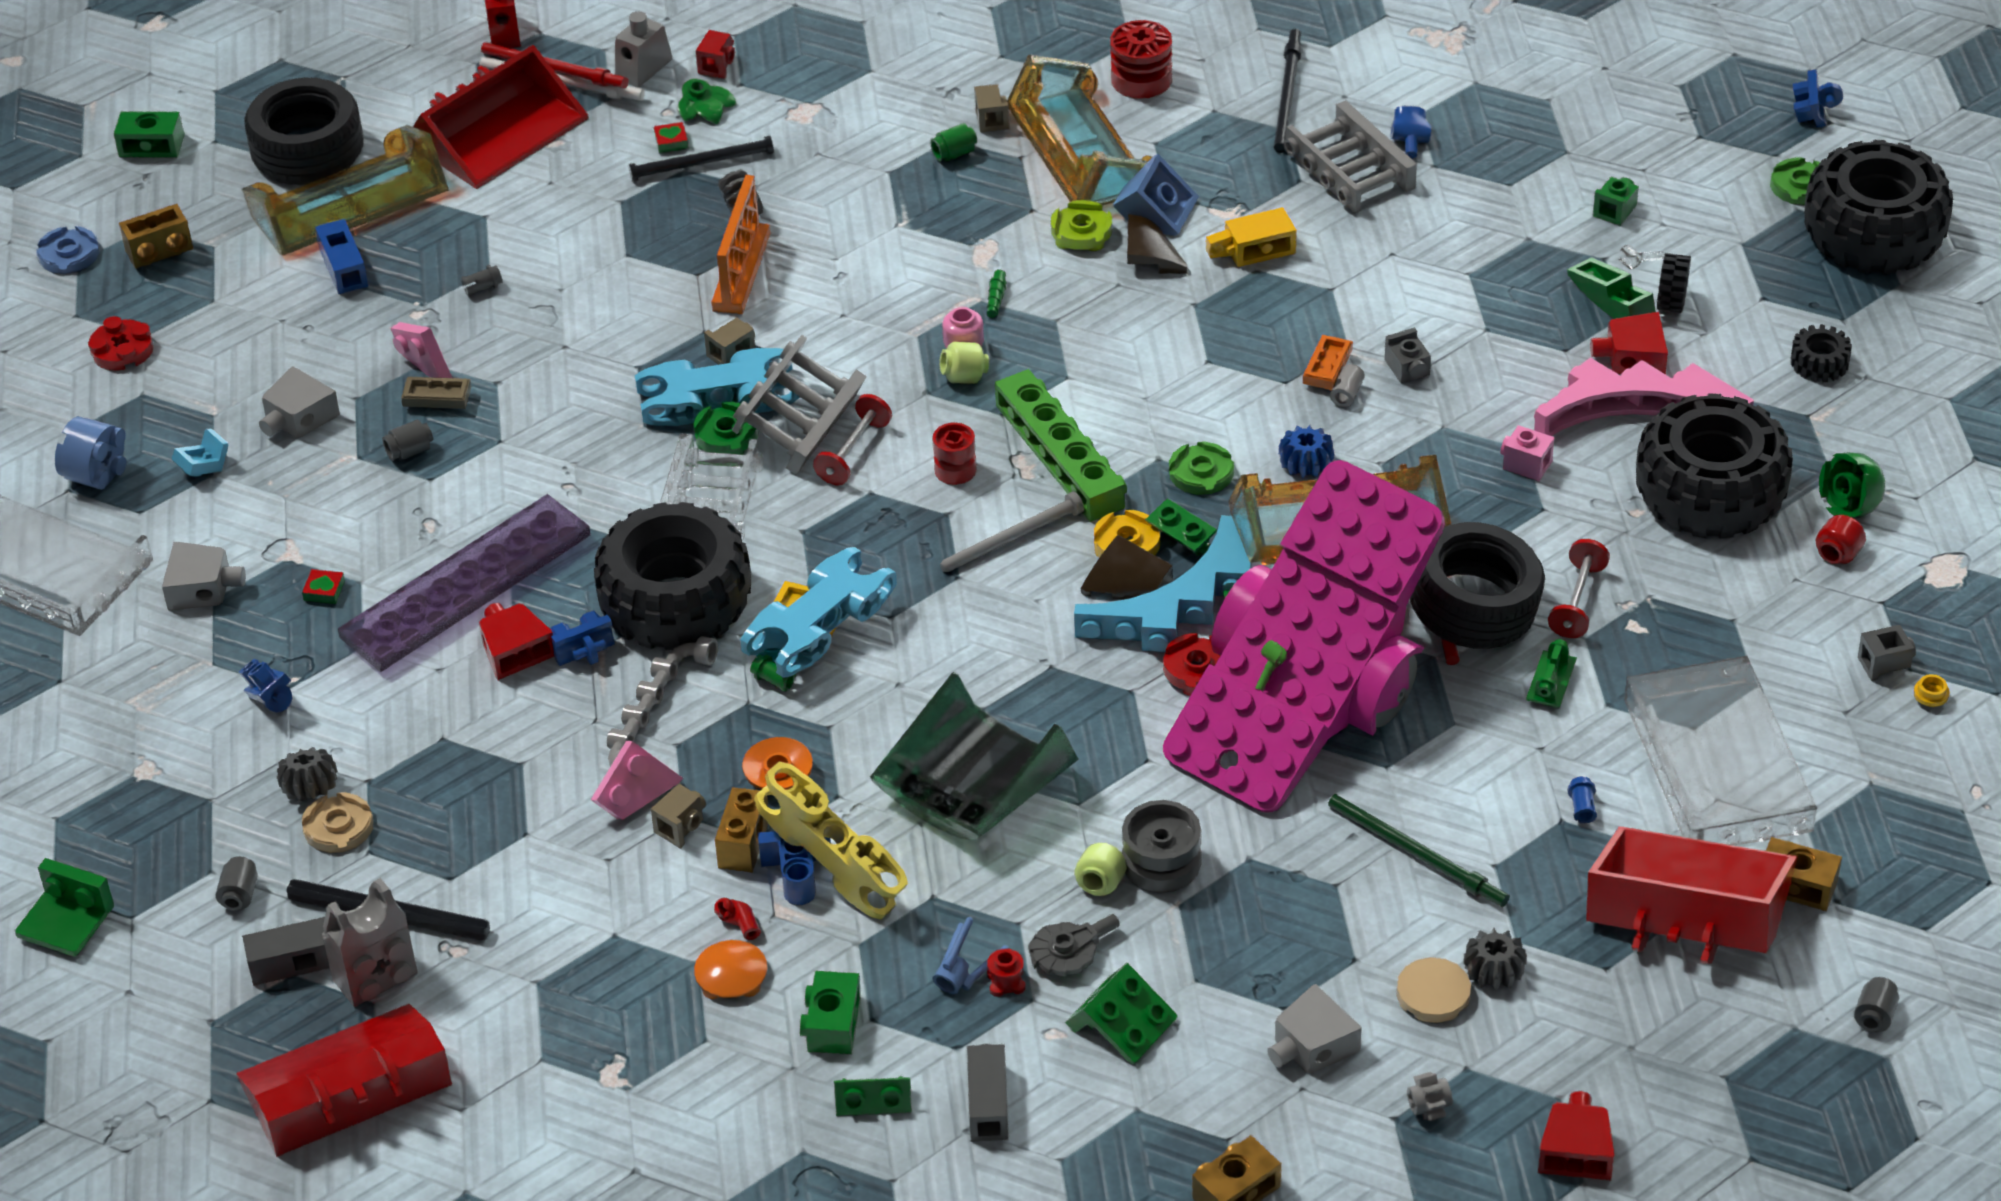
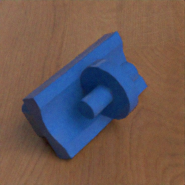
M1814 69L1807 71V81L1793 84L1796 100L1794 111L1798 123L1814 120L1816 127L1819 128L1826 126L1825 107L1833 108L1839 105L1844 97L1843 89L1838 84L1828 82L1819 86L1818 73Z
M593 610L582 615L579 619L580 625L570 629L563 622L552 626L553 636L551 638L557 664L561 666L585 657L590 665L598 663L599 657L597 652L615 645L610 617L608 615L600 617Z
M256 659L250 661L239 671L240 675L249 684L243 690L249 698L262 702L268 710L273 712H283L291 705L293 699L292 692L287 686L291 680L286 673L271 669L266 662L259 663Z

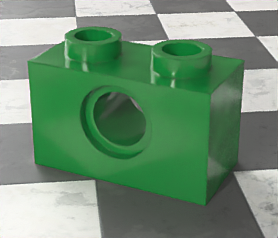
M121 111L113 135L119 157L178 158L184 139V130L180 112Z
M815 971L813 985H807L805 991V1007L809 1008L808 1014H802L800 1020V1036L806 1037L808 1052L852 1055L861 1002L859 973Z

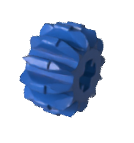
M1311 425L1304 429L1296 426L1294 431H1286L1285 436L1280 440V462L1282 468L1289 470L1290 475L1299 473L1304 478L1306 475L1311 474L1317 478L1318 473L1322 472L1334 459L1335 450L1333 449L1331 435L1325 434L1323 428L1314 430Z

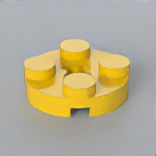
M1125 510V515L1115 517L1114 512L1107 514L1097 522L1094 528L1095 554L1100 558L1114 538L1120 535L1125 539L1128 536H1132L1133 539L1128 541L1156 555L1160 548V531L1146 522L1145 519L1149 515L1140 511Z

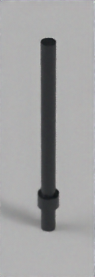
M1298 29L1290 31L1289 41L1284 48L1283 56L1286 62L1274 140V150L1279 153L1285 151L1284 141L1286 140V127L1289 126L1297 62L1301 59L1302 46L1300 44L1301 31Z

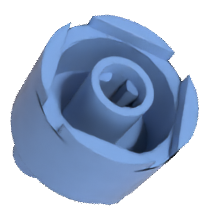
M80 416L74 417L66 424L62 431L63 434H67L64 443H57L55 450L56 472L69 481L103 490L115 475H121L125 470L127 462L126 458L123 457L124 440L126 437L125 430Z

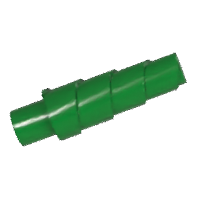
M1000 269L996 270L993 277L989 280L987 316L990 318L998 315L1007 287V281L1005 280L1006 272Z

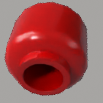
M1835 515L1818 532L1815 539L1816 547L1820 556L1828 563L1847 564L1864 547L1866 533L1856 519L1846 515Z

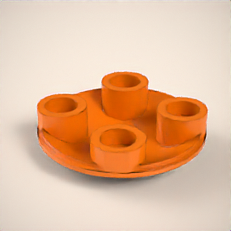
M725 940L709 946L698 956L694 966L695 979L702 988L703 995L709 999L755 996L760 992L761 983L767 974V961L763 952L755 945L741 940Z

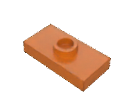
M1322 335L1303 374V384L1332 390L1353 350V341Z

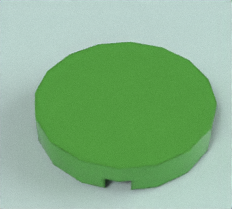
M1796 157L1776 164L1771 173L1770 181L1773 193L1783 201L1791 204L1805 205L1810 176L1820 162L1813 160V163L1805 162L1806 158Z
M1197 442V446L1189 447V444H1186L1173 452L1169 460V475L1173 484L1184 492L1196 495L1212 494L1223 490L1231 483L1234 476V461H1232L1228 450L1218 444Z

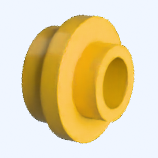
M1925 675L1915 684L1914 697L1925 706L1938 707L1945 704L1949 699L1950 690L1947 683L1938 675Z

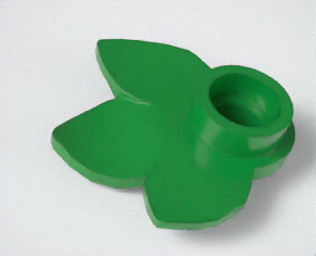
M694 78L687 80L683 84V97L678 102L677 109L684 121L691 120L699 115L714 124H719L723 107L735 106L736 100L727 89L721 86H710L706 81Z

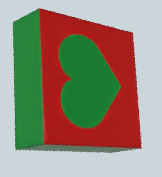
M683 122L653 126L659 153L689 148Z
M311 569L302 591L303 600L336 604L345 583L344 572Z

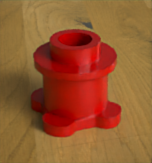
M1000 949L993 952L987 961V977L992 983L990 985V993L996 997H1000L1004 993H1023L1026 989V983L1021 978L1024 968L1022 955L1012 949Z

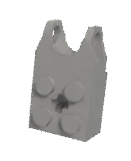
M381 878L372 882L366 900L356 909L341 911L336 901L327 906L322 936L332 979L353 1007L375 998L378 994L407 981L418 973L406 915L394 900L389 887Z

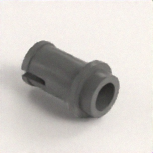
M486 265L485 270L461 277L462 286L473 282L476 283L464 289L466 295L470 296L490 287L498 288V284L503 283V279L496 265L493 267Z

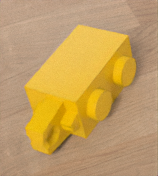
M1284 207L1226 220L1225 230L1206 236V252L1210 258L1231 256L1237 268L1296 254L1297 230Z

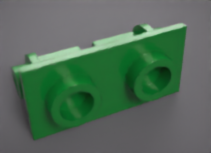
M1168 498L1145 519L1146 522L1157 528L1158 531L1165 533L1184 545L1197 556L1204 555L1211 546L1209 539L1217 532L1216 528Z
M1557 639L1549 645L1548 651L1543 650L1526 697L1527 701L1558 708L1561 707L1577 657L1569 656V648L1566 641Z
M899 1076V1078L859 1080L842 1078V1080L834 1081L836 1116L912 1112L910 1077L903 1078V1076Z

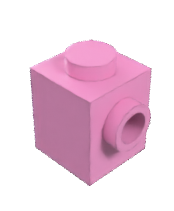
M1518 425L1512 435L1506 436L1503 440L1500 453L1504 455L1503 469L1540 481L1553 461L1555 437Z

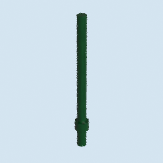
M1333 794L1329 799V807L1463 884V888L1476 897L1481 895L1500 907H1504L1508 903L1510 895L1488 883L1487 877L1476 871H1467L1337 794Z

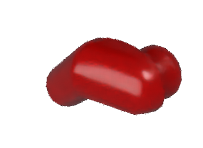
M726 897L720 898L715 903L714 912L720 920L739 926L744 939L754 940L760 936L761 930L752 908L747 903L730 900Z

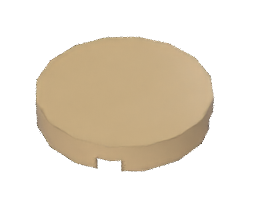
M346 792L336 793V797L328 798L325 795L311 803L302 815V830L308 844L319 851L339 853L354 849L367 840L373 830V815L368 803L358 795Z
M1429 957L1416 960L1402 970L1398 976L1396 996L1401 1008L1406 1012L1408 1010L1413 1013L1414 1018L1423 1022L1440 1023L1456 1018L1464 1007L1465 1009L1467 1008L1470 1001L1471 983L1467 973L1458 964L1442 958Z

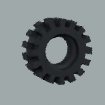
M1665 253L1657 295V310L1683 312L1691 256Z
M1820 324L1819 329H1816L1814 325H1810L1808 331L1802 328L1799 334L1796 333L1794 336L1791 367L1794 366L1796 373L1801 372V377L1804 379L1811 376V381L1817 382V378H1822V382H1828L1829 377L1833 381L1838 380L1839 375L1843 377L1849 368L1852 349L1851 340L1849 337H1845V333L1842 330L1836 333V327L1833 326L1829 330L1825 329V325ZM1814 352H1822V353H1826V355L1817 354V353H1814Z

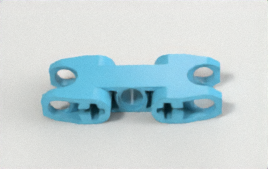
M754 348L742 350L735 353L731 357L730 363L695 368L694 364L690 361L676 360L664 362L640 371L635 375L637 393L646 397H652L641 404L643 423L654 426L692 424L696 416L706 407L711 406L712 409L721 408V403L723 402L742 403L745 401L749 403L751 401L749 394L758 381L765 383L767 379L764 375L770 367L769 363L774 359L780 358L783 349ZM791 364V366L787 369V371H786L787 373L790 372V371L793 369V365H792V364ZM649 378H656L660 381V383L651 386L642 384ZM778 382L771 390V393L789 405L800 398L792 391L787 395H777L775 390L786 388ZM762 402L755 413L769 412L773 409ZM654 408H665V411L659 415H650L648 413Z
M855 547L846 548L826 558L811 572L807 581L809 591L789 607L775 601L759 612L740 639L741 651L748 656H755L767 649H781L775 663L777 667L776 673L783 678L790 677L812 666L829 649L832 639L830 632L849 616L854 617L860 622L866 621L880 609L897 585L896 572L890 568H882L870 575L857 574L862 565V551Z

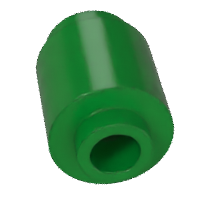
M964 123L938 132L930 140L931 150L938 161H950L971 153L975 150V144H977V136L974 129Z

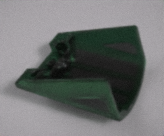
M952 672L871 774L870 779L897 803L930 825L958 838L975 840L979 839L1079 759L1061 726L1054 724L1040 743H1037L1004 725L978 707L971 698L959 674Z

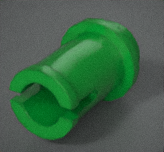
M770 655L756 656L750 667V672L754 674L756 680L764 679L784 692L792 687L796 678V674L784 678L776 673V663L772 661Z

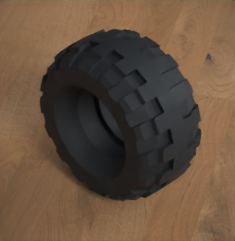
M1873 140V142L1864 143L1858 141L1848 144L1846 148L1839 147L1830 152L1828 157L1821 160L1818 167H1815L1810 176L1806 191L1804 207L1805 226L1811 240L1817 244V249L1825 256L1834 258L1835 263L1846 268L1850 266L1858 269L1859 272L1871 273V271L1882 272L1883 274L1896 273L1900 269L1909 270L1919 266L1920 261H1926L1934 255L1941 247L1943 238L1947 237L1953 208V190L1949 189V180L1945 176L1942 167L1938 163L1934 164L1932 157L1921 150L1918 152L1911 149L1909 145L1899 142L1898 144L1888 143L1886 140Z
M1708 393L1707 396L1697 397L1692 395L1684 397L1679 403L1671 402L1663 407L1660 413L1653 416L1650 423L1642 431L1636 459V484L1638 491L1642 494L1644 502L1649 506V510L1656 518L1666 520L1667 526L1679 532L1684 530L1692 533V536L1706 538V536H1719V539L1734 537V534L1741 532L1747 534L1757 530L1760 524L1767 523L1781 509L1782 501L1787 497L1793 456L1792 448L1788 447V437L1778 420L1770 418V412L1757 405L1755 407L1749 404L1748 400L1736 396L1730 398L1721 396L1722 394Z
M667 502L653 504V507L644 510L642 508L629 513L627 519L617 521L609 529V534L603 538L595 555L594 579L598 602L603 615L610 617L612 626L626 639L632 640L634 638L638 641L639 645L648 648L658 646L665 647V650H673L681 644L697 642L701 636L709 638L715 636L718 638L729 630V625L737 622L747 605V594H751L750 560L746 543L742 542L741 533L727 518L720 517L717 511L706 506L699 508L695 507L694 503L679 502V504H667ZM674 577L687 578L675 582H659L661 580Z

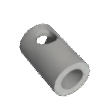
M1347 364L1341 370L1330 393L1331 401L1337 406L1349 407L1353 403L1365 378L1364 371L1359 366Z

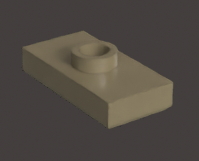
M407 377L401 397L402 406L466 409L471 391L470 379Z

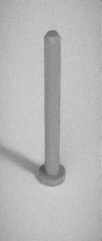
M1073 491L1065 495L1064 502L942 560L940 567L943 572H950L1069 513H1072L1074 516L1084 512L1083 502L1079 495Z

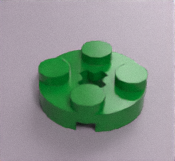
M723 402L721 403V408L713 410L711 406L704 408L694 420V432L698 449L715 455H725L729 459H737L743 456L744 450L749 449L758 439L759 430L748 423L744 425L738 434L732 431L737 421L733 418V415L741 403Z

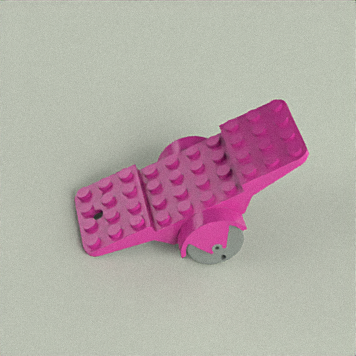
M1337 460L1329 463L1322 471L1282 539L1280 545L1284 549L1273 568L1270 569L1264 565L1252 567L1236 581L1225 597L1217 614L1211 639L1212 650L1220 655V658L1215 666L1208 665L1163 743L1165 758L1177 767L1254 809L1269 813L1278 810L1285 803L1330 737L1346 728L1348 724L1373 736L1376 728L1389 723L1400 711L1410 694L1417 672L1415 654L1422 653L1424 647L1401 636V633L1403 631L1407 603L1445 526V518L1441 510L1434 504L1349 462ZM1272 640L1286 650L1287 658L1280 666L1275 667L1264 690L1260 691L1255 687L1265 668L1264 666L1268 662L1261 655V651L1265 644ZM1229 751L1236 752L1238 755L1237 764L1228 769H1223L1220 764L1223 754H1227Z

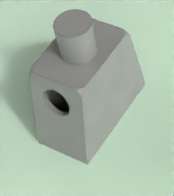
M641 11L630 14V25L619 33L615 39V74L627 77L629 85L636 88L641 87L673 59L665 27L658 22L648 19L647 15Z
M292 366L263 395L262 402L265 417L259 421V427L269 437L280 429L295 438L302 437L340 415L336 391Z
M173 542L162 584L167 609L180 610L220 605L223 603L227 586L244 587L246 572L244 567L229 566L226 551L221 547Z
M1314 984L1277 1017L1275 1021L1276 1044L1268 1048V1056L1272 1063L1279 1068L1294 1060L1305 1072L1313 1073L1361 1051L1362 1027L1323 990Z

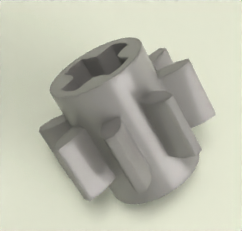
M1431 1072L1414 1076L1416 1085L1407 1088V1098L1413 1114H1422L1423 1119H1428V1121L1446 1117L1444 1107L1452 1106L1453 1104L1452 1093L1445 1078L1437 1079L1436 1073L1432 1074Z

